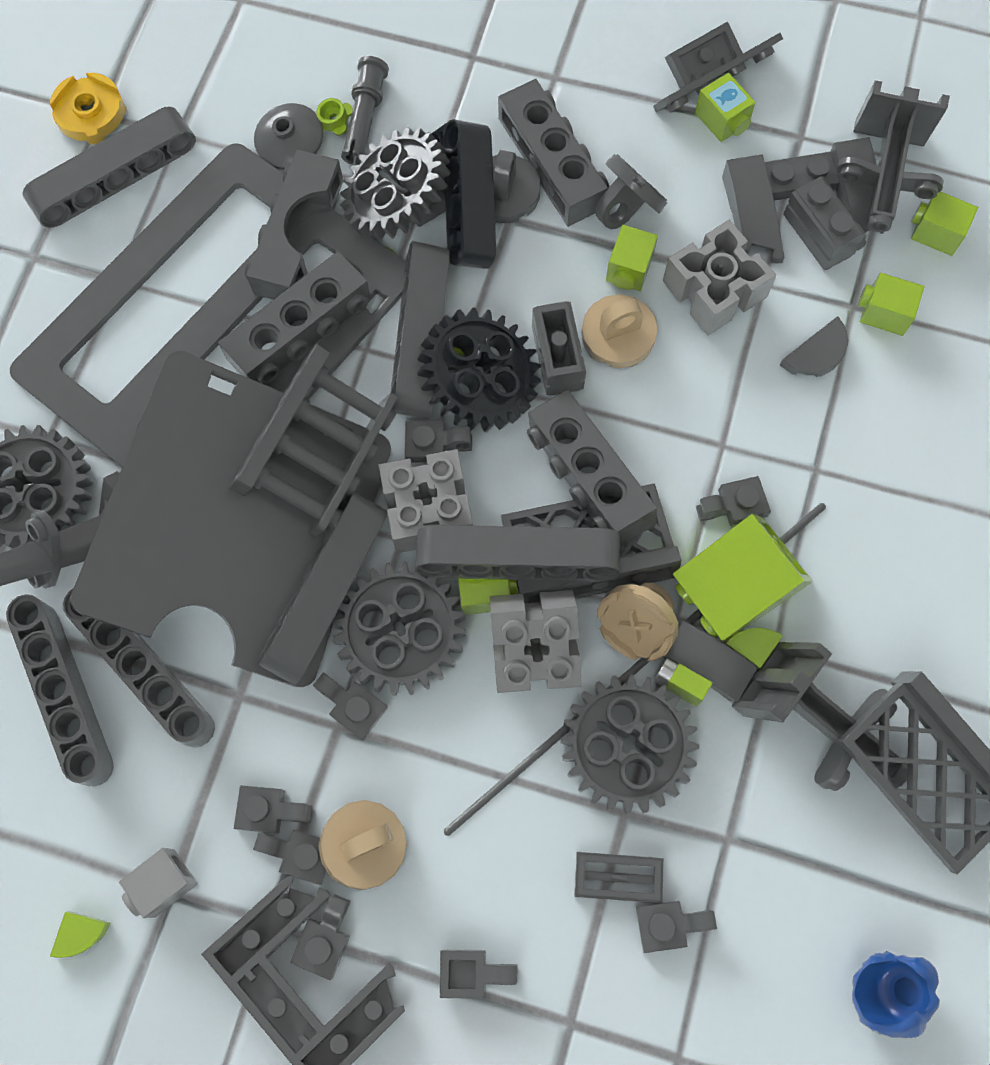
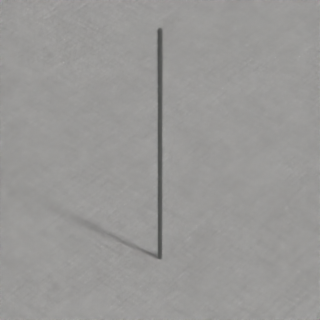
M824 503L817 505L780 537L781 541L786 544L826 509V505ZM697 609L685 622L693 625L703 614ZM641 658L618 678L621 686L627 682L630 674L635 675L650 662L647 661L648 658ZM562 726L444 829V834L450 836L570 730Z

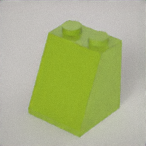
M755 514L748 516L673 573L679 582L675 585L679 595L688 605L694 603L703 614L699 618L702 626L710 636L714 638L719 636L722 641L729 640L735 634L744 630L813 582L768 522Z

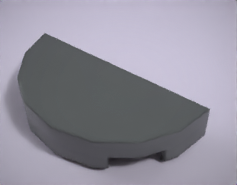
M837 316L782 359L780 366L794 375L800 373L821 377L833 371L846 354L849 340L845 325Z

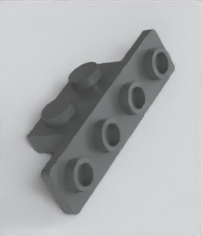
M727 21L665 57V60L680 90L653 106L655 111L658 112L667 107L669 112H672L689 102L686 95L696 90L699 96L700 90L716 81L715 79L729 72L734 77L747 69L744 62L753 58L755 63H758L775 53L772 46L783 40L781 33L743 53Z

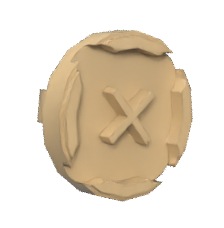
M619 294L606 296L593 303L584 316L581 335L583 345L593 359L599 363L602 361L609 364V367L619 369L632 367L646 359L655 344L658 329L655 316L646 304L635 297Z
M649 582L641 586L635 584L619 585L606 594L597 609V619L600 616L602 624L599 629L603 638L613 649L627 658L637 660L639 657L648 658L647 661H656L668 653L678 637V621L673 611V601L667 591L658 584Z
M367 800L348 803L334 812L323 828L319 841L321 863L329 876L345 887L366 890L381 886L395 876L404 861L407 845L404 827L395 813L381 803Z

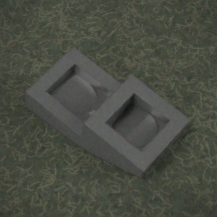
M685 621L679 622L678 637L668 653L663 656L664 659L668 658L676 664L680 663L713 682L711 688L727 700L733 702L739 701L758 668L730 647Z

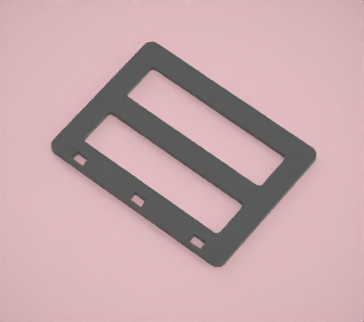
M234 143L226 146L12 362L10 366L12 379L122 467L166 357L175 351H185L205 360L219 345L218 342L227 336L263 298L253 293L248 279L245 277L247 260L111 402L102 403L63 372L64 365L236 189H245L268 207H271L274 194L279 193L283 185V173L242 144ZM334 209L330 212L314 214L302 221L292 235L291 246L301 253L302 256L314 244H321L332 253L339 251L367 280L371 299L378 294L385 300L373 313H370L365 308L359 314L349 316L339 324L338 329L331 336L318 340L309 348V351L303 358L298 361H291L279 371L278 376L272 382L265 384L283 393L286 392L304 359L316 344L330 352L323 365L329 369L327 373L332 375L402 297L406 261L373 237L368 239L363 233H358L349 224V221ZM311 386L304 398L309 400L320 387L315 389Z

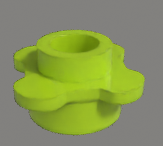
M336 98L323 100L316 110L317 117L323 126V132L331 131L336 136L345 134L348 129L346 126L348 118L352 115V106L349 103L343 104Z

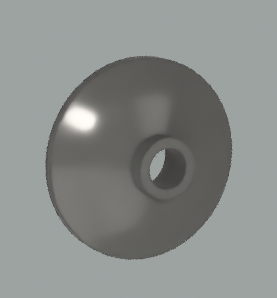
M297 103L282 104L268 111L261 118L254 132V146L258 155L277 169H284L288 162L291 163L297 149L316 154L323 141V126L317 114L309 107Z

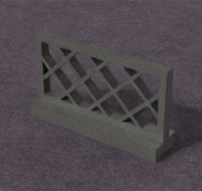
M655 483L644 485L642 488L657 506V525L651 527L648 531L661 537L663 548L648 550L637 544L642 534L623 544L622 546L626 548L620 555V576L610 581L516 580L518 594H523L524 603L540 602L539 592L573 590L575 599L607 593L619 585L635 584L640 586L644 583L674 579L673 573L680 569L682 560L678 547H674ZM607 496L601 501L606 504H614L619 499ZM573 500L501 515L503 526L528 522L535 527H552L550 524L556 516L566 514L577 520L573 526L574 528H581L583 524L589 528H594L591 518L588 517L590 513L586 507L580 509Z
M902 671L891 682L893 687L837 741L949 871L958 875L990 842V821L986 825L975 824L976 799H985L990 802V749L922 671ZM899 698L909 709L908 727L889 726L890 707ZM879 718V725H872ZM919 721L925 728H919ZM867 729L879 730L878 756L865 755L854 742ZM889 731L908 732L907 758L889 757ZM919 733H929L937 741L936 760L918 759ZM947 754L953 761H947ZM871 761H878V769ZM888 762L907 763V789L894 788L888 782ZM918 764L936 765V791L917 790ZM947 766H957L965 773V793L947 792ZM976 787L982 794L976 793ZM900 794L907 795L906 801L900 796ZM917 795L936 796L935 822L922 821L917 815ZM947 797L965 798L964 824L946 823ZM929 828H935V835ZM946 829L964 830V847L954 857L946 849Z

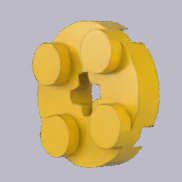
M85 73L87 78H80L78 80L74 76L66 78L55 88L50 98L53 119L60 131L69 138L87 141L89 144L96 145L105 140L106 136L119 126L126 113L125 103L115 83L102 74ZM92 103H94V107L88 111H82V105L89 106Z

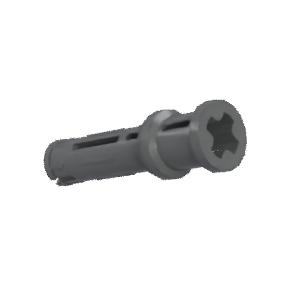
M364 56L359 59L357 65L359 71L358 81L352 86L351 95L355 102L344 149L341 154V158L349 164H353L354 155L357 156L355 164L359 165L361 163L358 155L365 154L374 110L383 99L381 87L383 79L388 76L389 67L384 60L374 56Z

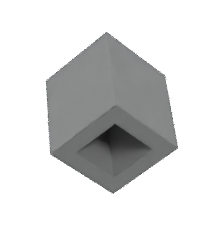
M161 848L119 881V884L125 891L122 895L124 904L133 915H141L142 918H156L198 885L174 849Z

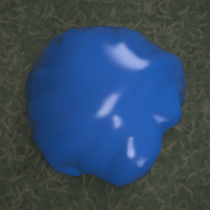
M889 951L875 953L870 956L868 960L863 962L862 967L855 973L852 980V1001L860 1022L872 1031L891 1038H916L922 1035L927 1023L940 1004V999L935 993L939 984L937 970L931 962L923 957L897 956Z

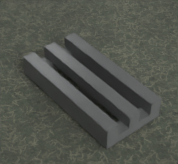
M576 852L574 897L662 903L664 858ZM585 862L654 867V876L585 871ZM596 880L653 885V894L584 888V881Z

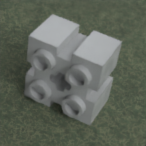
M730 219L705 234L700 249L692 242L670 256L663 277V282L680 303L687 298L693 303L690 315L707 336L732 321L737 307L744 313L766 299L777 276L759 253L749 257L745 252L748 240Z
M458 449L426 455L428 464L412 467L410 458L378 464L383 492L388 505L387 513L392 540L397 553L416 550L417 532L423 526H473L468 497L465 494ZM431 498L432 504L423 505L422 500Z
M573 590L539 592L540 602L524 603L523 594L490 596L497 693L530 691V681L546 679L548 689L582 686L580 653L576 639H579L578 610ZM538 638L540 642L531 643L530 640Z

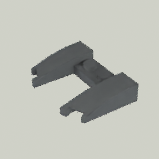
M870 137L835 142L830 152L765 162L763 154L727 160L722 179L734 224L748 240L745 252L749 253L751 245L771 249V262L776 264L783 263L785 257L774 201L790 198L791 193L795 189L820 176L824 177L833 191H836L839 199L853 216V220L857 221L865 233L870 231L868 221L875 186L861 181L858 183L844 182L839 178L840 174L837 171L839 160L845 157H857L877 165ZM863 238L857 250L865 246L867 242L865 238Z
M288 875L201 955L292 1065H351L405 1012L404 1005L394 1008L387 979L396 976L395 970L388 963L324 1026L268 960L331 896L327 890L320 887L315 897L291 888L294 877Z

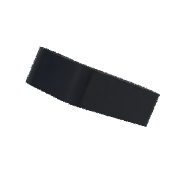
M452 119L431 133L446 150L445 155L450 160V163L446 165L450 175L444 178V182L448 185L445 189L447 249L450 252L449 262L455 266L488 269L492 266L496 256L491 130L487 125Z

